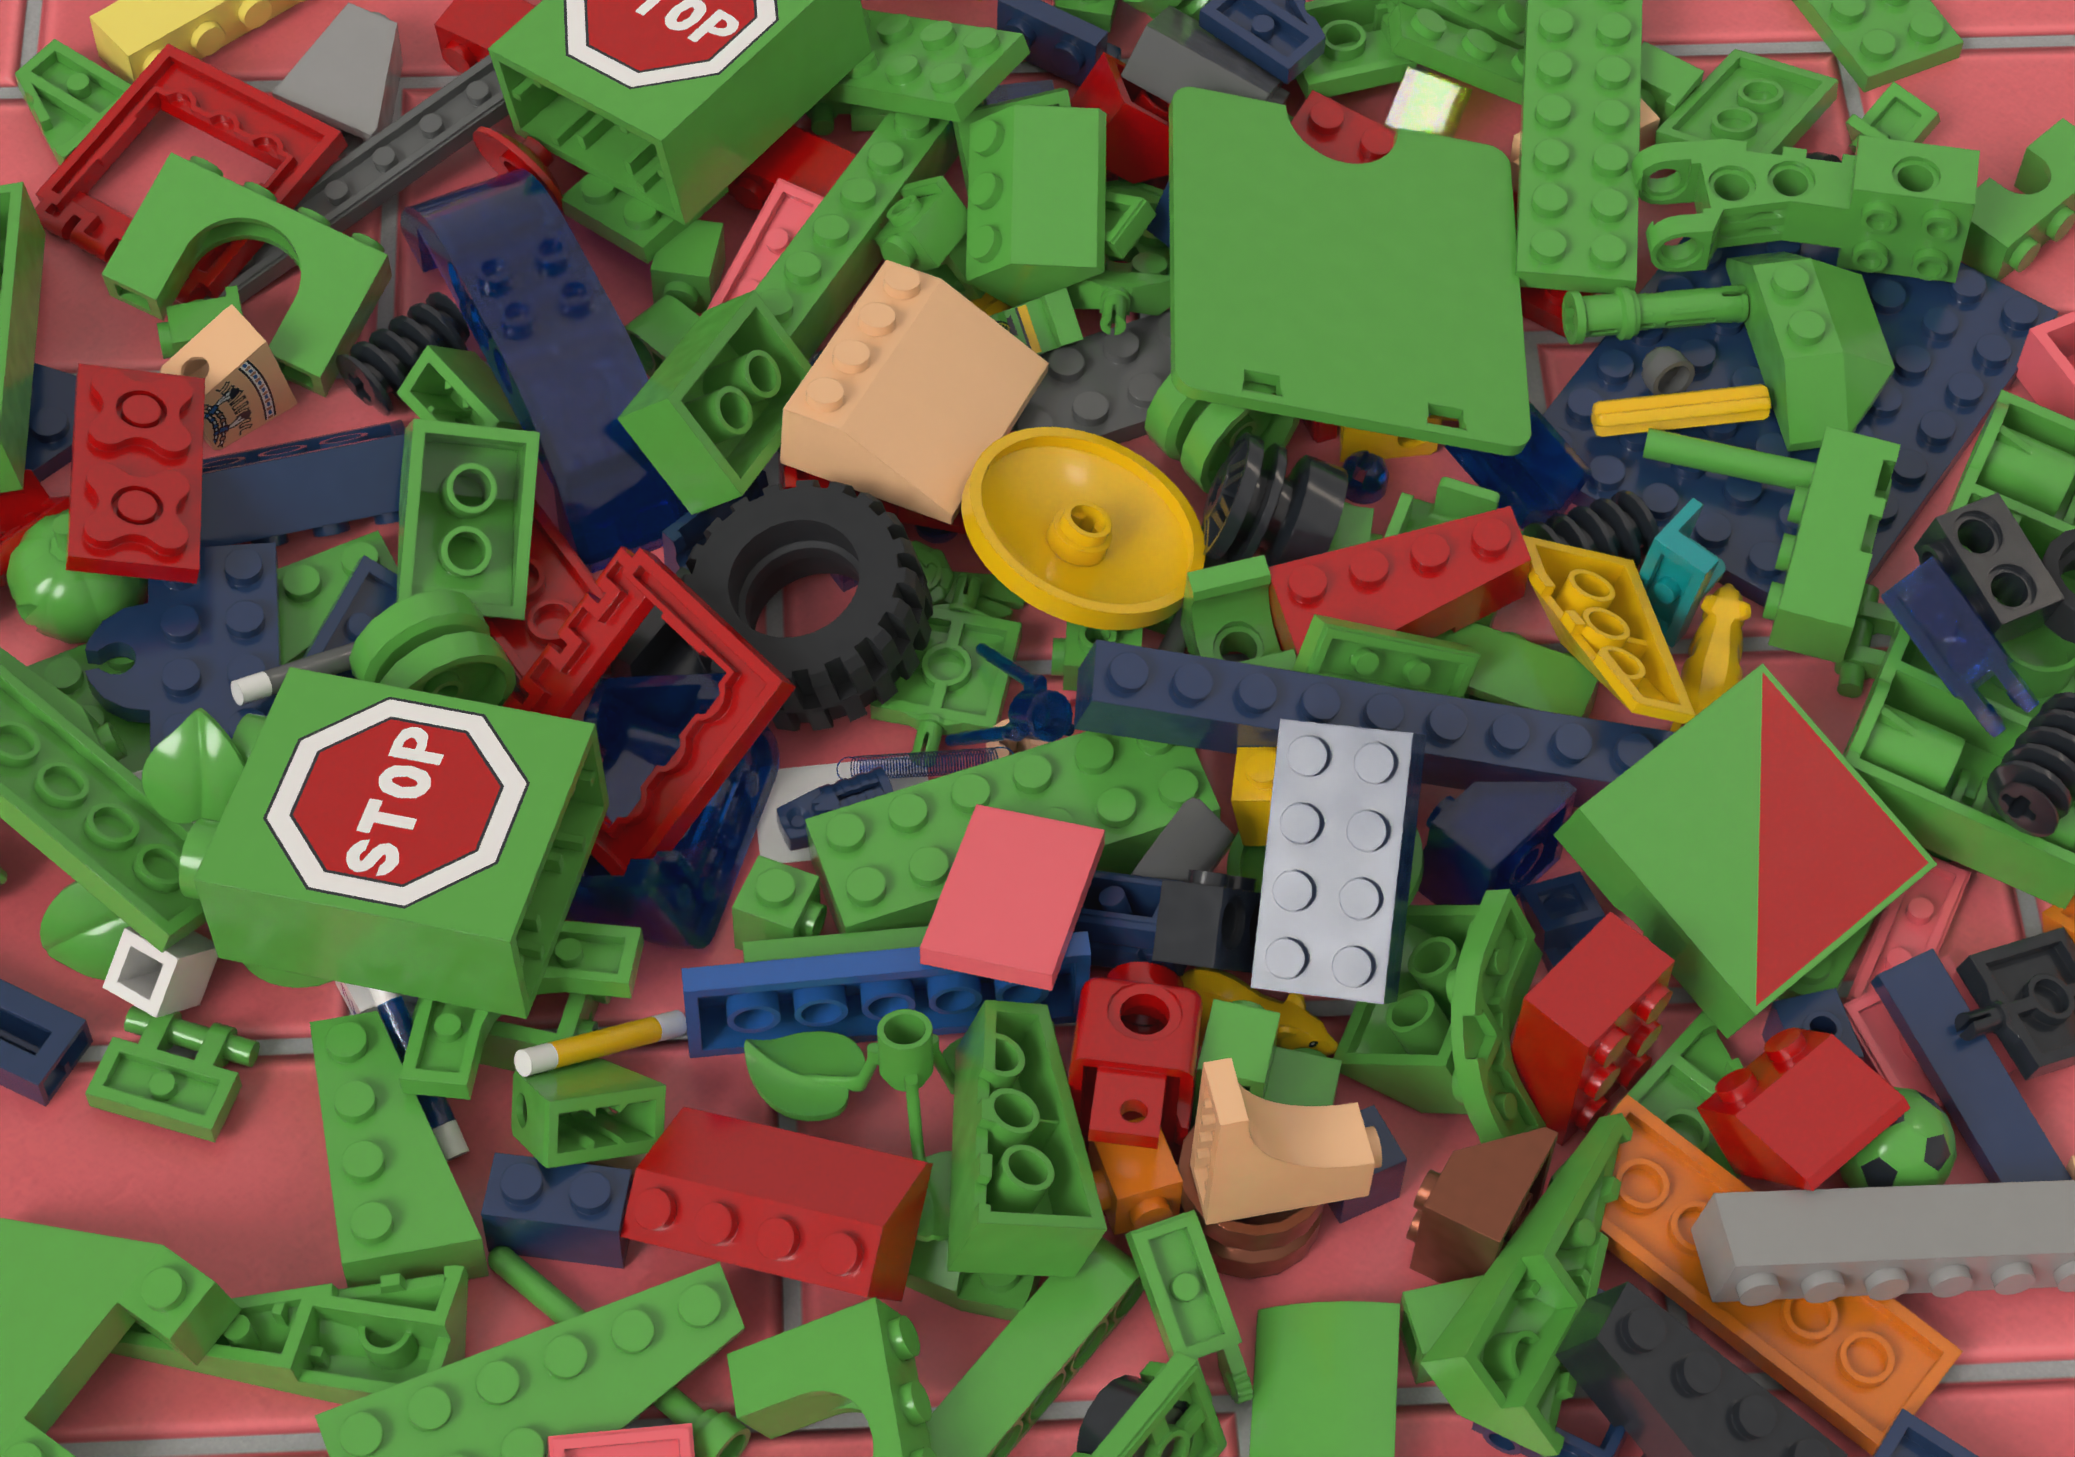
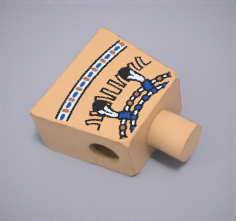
M233 304L223 310L162 365L159 372L205 378L203 439L214 450L225 448L297 404L267 341Z

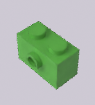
M427 345L397 391L399 397L420 419L534 431L540 432V436L546 428L494 371L472 351Z

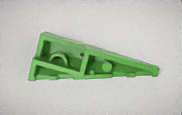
M1622 1113L1599 1117L1420 1362L1458 1415L1544 1457L1559 1455L1564 1443V1437L1555 1432L1562 1400L1574 1397L1577 1381L1555 1354L1586 1299L1597 1295L1609 1238L1600 1232L1606 1204L1618 1200L1622 1182L1613 1176L1619 1145L1630 1141L1633 1134V1129Z
M450 1265L444 1266V1274L405 1279L400 1273L380 1276V1283L337 1289L330 1283L231 1298L242 1310L198 1366L136 1322H134L110 1353L343 1405L465 1359L468 1273L464 1266Z

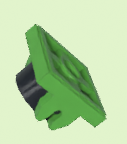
M1176 1351L1167 1364L1150 1361L1140 1372L1141 1378L1125 1374L1112 1380L1098 1393L1088 1408L1079 1430L1077 1452H1074L1071 1457H1218L1227 1446V1442L1197 1360Z

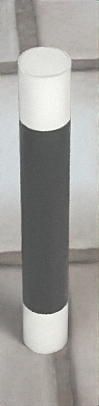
M355 642L231 682L232 696L235 702L241 706L277 694L289 667L331 675L351 670L349 656Z

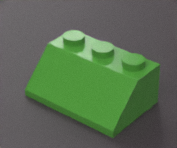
M1014 104L970 123L966 248L967 283L1013 308L1105 272L1107 113L1099 108Z
M1480 905L1408 906L1397 1002L1388 1004L1356 1002L1333 1059L1342 1060L1341 1074L1421 1113L1467 1114L1464 1105L1456 1102L1452 1092V1075L1455 1067L1451 1041V1004L1447 997L1446 981L1449 972L1453 968H1457L1469 924L1475 918ZM1535 941L1532 943L1516 982L1511 1000L1509 1039L1519 1016L1523 998L1528 993L1543 955Z

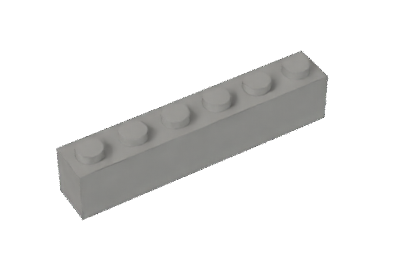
M2075 1180L1815 1189L1814 1191L1782 1190L1713 1193L1691 1228L1712 1302L1740 1301L1741 1304L1746 1306H1758L1776 1299L1804 1298L1810 1303H1824L1844 1296L1869 1295L1873 1300H1888L1902 1294L1932 1293L1936 1297L1946 1298L1959 1295L1965 1291L1995 1290L1998 1294L2011 1295L2025 1291L2028 1288L2058 1287L2063 1292H2075Z

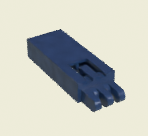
M0 979V1085L46 1107L93 1042L87 1021Z

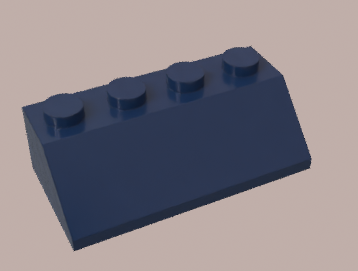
M396 420L203 459L200 547L225 546L251 541V544L276 542V546H280L289 542L287 533L312 529L314 537L336 535L350 530L349 521L371 516L374 517L376 525L399 522L400 482L405 435L403 422Z

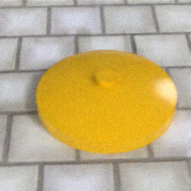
M1035 427L1012 432L994 441L982 452L964 486L961 503L962 519L966 534L978 557L988 570L1011 592L1037 609L1064 621L1089 628L1116 631L1145 628L1157 624L1172 616L1183 606L1187 572L1204 568L1206 555H1203L1205 549L1204 534L1196 513L1187 498L1155 465L1129 448L1099 435L1061 427Z

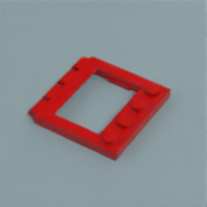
M167 44L35 193L40 201L35 210L43 229L63 240H70L76 247L108 263L133 218L87 193L160 110L276 169L265 184L260 183L259 185L274 194L278 203L292 210L346 149L348 144L341 131ZM243 239L227 242L215 247L197 262L178 294L176 301L183 304L193 300H204L206 295L211 298H218L225 290V287L229 286L265 242Z
M621 546L595 581V584L605 592V595L602 599L590 592L584 595L557 631L559 637L567 643L566 647L561 649L556 644L549 642L519 682L520 686L529 694L527 699L525 700L521 696L511 693L502 706L570 719L654 606L663 612L661 618L700 655L709 656L726 672L718 684L719 696L705 714H695L679 735V749L665 766L656 765L641 785V799L627 817H617L614 822L607 815L604 817L591 855L625 889L640 893L795 690L796 686L655 554L642 548L633 553L628 548Z

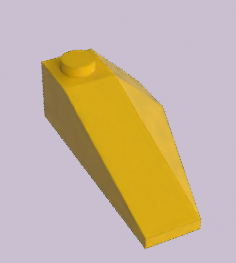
M1522 535L1531 557L1528 574L1529 581L1560 643L1632 713L1686 724L1696 716L1634 560Z

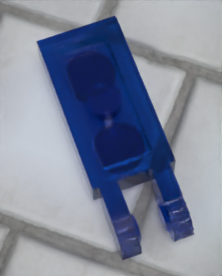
M1933 556L1881 595L1884 603L1952 695L1964 701L1982 727L1993 738L2003 732L2006 727L1998 710L1977 689L1991 677L1997 676L2013 703L2017 707L2022 708L2026 713L2039 705V701L2023 678L2010 665L2013 659L1938 559Z

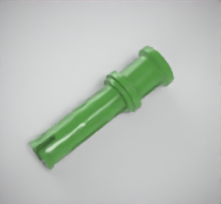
M1743 284L1638 294L1633 289L1624 286L1616 287L1612 294L1582 296L1579 291H1568L1565 293L1562 303L1563 329L1570 345L1582 344L1584 339L1588 337L1616 335L1622 341L1630 340L1633 336H1637L1639 331L1648 329L1699 326L1713 323H1742L1748 318V295L1744 294L1746 288Z

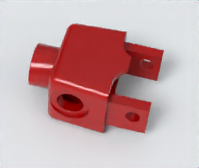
M1150 962L1121 964L1109 971L1106 978H1091L1082 987L1068 1084L1087 1155L1089 1141L1158 1149L1161 1127L1176 1165L1179 1164L1183 1140L1189 1131L1203 1002L1196 990L1184 987L1182 979L1174 971L1162 965ZM1145 1117L1140 1122H1129V1120Z

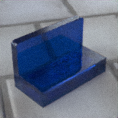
M1530 401L1531 437L1521 453L1514 456H1504L1449 445L1444 446L1479 487L1500 494L1498 508L1511 506L1518 526L1521 529L1535 521L1545 523L1554 514H1564L1592 475L1591 468Z

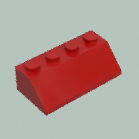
M683 1106L636 1167L620 1237L863 1297H876L877 1299L902 1302L933 1163Z

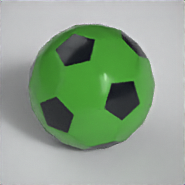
M1894 1087L1905 1097L1910 1109L1839 1169L1843 1181L1849 1188L1944 1185L1954 1166L1957 1151L1953 1128L1942 1108L1933 1099L1917 1090Z

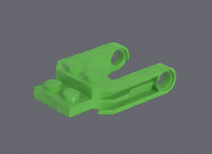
M1314 0L1305 2L1306 11L1315 17L1326 36L1324 53L1293 79L1297 80L1306 99L1312 90L1326 97H1332L1416 78L1417 63L1391 53L1388 18L1396 4L1388 0Z

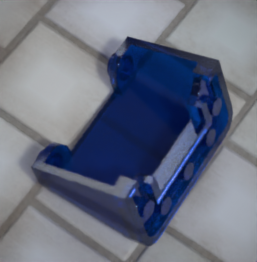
M726 673L600 678L589 707L584 713L583 721L595 723L610 803L606 815L613 822L617 817H627L641 799V785L656 765L665 766L680 747L679 735L695 714H705L719 696L718 684ZM766 726L672 851H657L653 859H630L624 875H611L590 854L565 920L642 928L644 941L673 949H703L709 945L717 931L777 777L779 748L770 728Z

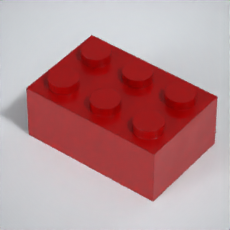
M1611 911L1523 998L1512 1043V1059L1520 1080L1544 1120L1546 1127L1558 1132L1556 1142L1561 1146L1579 1128L1583 1132L1588 1133L1599 1117H1603L1609 1109L1611 1101L1608 1099L1621 1085L1627 1090L1632 1089L1648 1071L1653 1060L1647 1055L1648 1050L1658 1038L1663 1027L1657 1020L1673 994V991L1667 988L1675 960Z

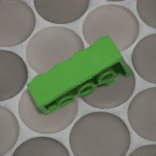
M985 1000L957 1046L955 1054L947 1272L1075 1278L1107 1231V1226L1048 1005Z
M378 1011L310 1022L341 1263L348 1288L380 1283V1276L400 1273L405 1279L444 1274V1266L450 1265L464 1266L468 1273V1280L489 1276L481 1235L421 1104L415 1094H405L402 1092L399 1080L402 1063Z

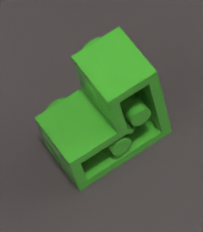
M1213 999L1196 1071L1190 1130L1196 1122L1203 1062L1232 1058L1238 1083L1250 1093L1265 1100L1297 1106L1334 1105L1342 1060L1328 1058L1323 1053L1311 1048L1291 1050L1277 1047L1276 1041L1281 1014L1279 1012L1265 1010L1261 1005L1246 1000L1227 1002Z

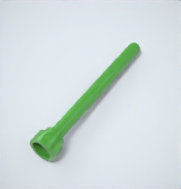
M497 1246L490 1251L488 1255L489 1267L556 1324L586 1313V1311L509 1247ZM677 1387L672 1388L653 1404L675 1424L692 1423L695 1457H739L749 1442L750 1430L727 1411L719 1414L714 1409L704 1411Z

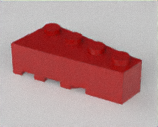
M1511 506L1268 567L1271 575V584L1269 586L1270 611L1280 649L1282 652L1294 649L1296 658L1298 657L1314 614L1435 638L1448 630H1452L1455 633L1524 597L1531 557Z

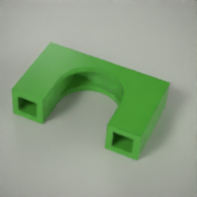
M171 152L102 272L109 295L164 321L167 316L166 306L173 305L191 271L206 253L219 245L235 240L249 239L272 244L287 253L294 260L301 271V280L298 293L269 347L285 379L326 397L339 374L335 362L337 356L350 354L352 346L356 343L392 277L388 254L384 253L385 249L377 241L364 234L355 232L350 237L331 228L330 222L325 217L311 209L299 207L295 211L278 203L274 194L256 183L245 182L243 186L223 177V172L217 166L203 158L192 156L190 160H186Z
M876 1297L727 1354L736 1418L770 1439L835 1415L858 1412L864 1414L871 1429L873 1457H937L931 1449L926 1424L932 1417L931 1404L924 1387L919 1382L915 1357L920 1353L918 1334L907 1316L899 1314Z

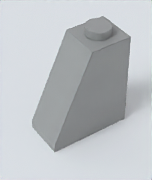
M348 2L272 92L274 98L341 131L348 144L339 156L341 159L392 123L403 66L397 23L379 12H370Z

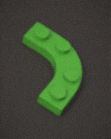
M1510 889L1486 890L1476 916L1469 924L1457 968H1453L1449 972L1446 981L1447 997L1451 1004V1041L1455 1067L1452 1075V1092L1456 1102L1464 1105L1481 1144L1546 1127L1544 1120L1520 1080L1512 1059L1510 1046V1004L1516 982L1536 936Z
M565 921L537 995L568 992L632 999L644 945L642 928ZM422 999L414 1019L399 1076L402 1092L405 1094L470 1100L484 1043L494 1022L503 1014Z

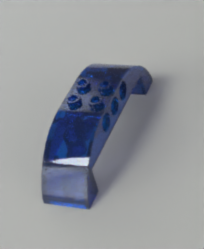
M524 168L514 169L405 207L401 214V230L423 273L435 268L439 269L523 430L540 432L538 458L554 487L559 531L589 571L595 573L605 569L621 546L628 548L633 553H636L639 548L649 552L662 548V531L689 511L617 419L649 379L614 306L568 223L545 187L533 174Z

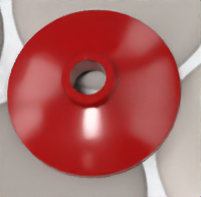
M483 126L478 127L474 131L473 140L482 156L516 192L548 214L559 216L564 212L561 200L563 199L562 192L548 169L554 159L540 142L528 136L520 143L500 131Z

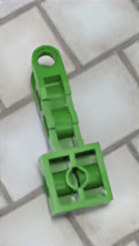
M1859 135L1855 155L1843 154L1840 163L1806 158L1807 149L1783 146L1782 155L1747 151L1748 142L1710 139L1652 145L1640 151L1632 161L1631 169L1636 190H1639V198L1642 201L1659 205L1694 202L1696 214L1671 216L1657 222L1655 225L1653 221L1649 224L1646 230V239L1650 258L1654 266L1666 272L1707 270L1717 248L1783 240L1838 248L1837 267L1955 283L1976 203L1980 151ZM1658 170H1676L1675 173L1667 177L1658 179L1649 177ZM1681 237L1691 238L1682 244L1664 245L1672 239Z

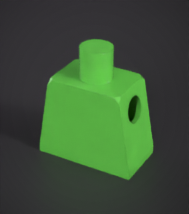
M601 1058L526 1077L521 1076L515 1070L512 1089V1133L546 1168L645 1154L649 1152L664 1132L666 1085ZM609 1107L617 1111V1113L612 1112Z

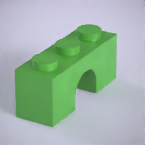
M2064 118L2026 148L2014 184L2016 188L2025 194L2009 191L1991 178H1988L1977 187L1975 208L1961 259L1969 267L2000 282L2013 270L2017 272L2024 271L2033 262L2040 248L2050 239L2058 242L2074 225L2075 126Z

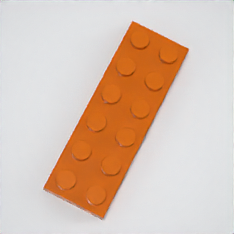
M1627 1094L1610 1114L1622 1113L1633 1129V1134L1630 1141L1619 1145L1613 1176L1622 1182L1618 1200L1606 1204L1600 1232L1609 1238L1607 1250L1870 1455H1873L1901 1409L1903 1408L1912 1415H1915L1963 1351L1894 1298L1873 1300L1869 1295L1844 1296L1824 1303H1810L1804 1298L1776 1299L1758 1306H1746L1741 1304L1740 1301L1712 1302L1691 1228L1713 1193L1754 1191Z

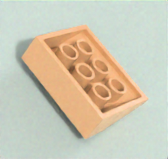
M886 260L784 406L780 463L831 482L851 485L856 491L869 493L878 499L951 525L961 510L964 486L977 459L990 444L1010 433L1048 373L1049 363L943 279Z

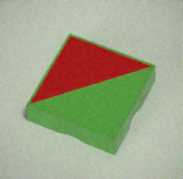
M1763 663L1579 807L1554 834L1555 838L1612 905L1634 921L1654 945L1675 960L1671 974L1727 1039L1937 865L1927 851Z

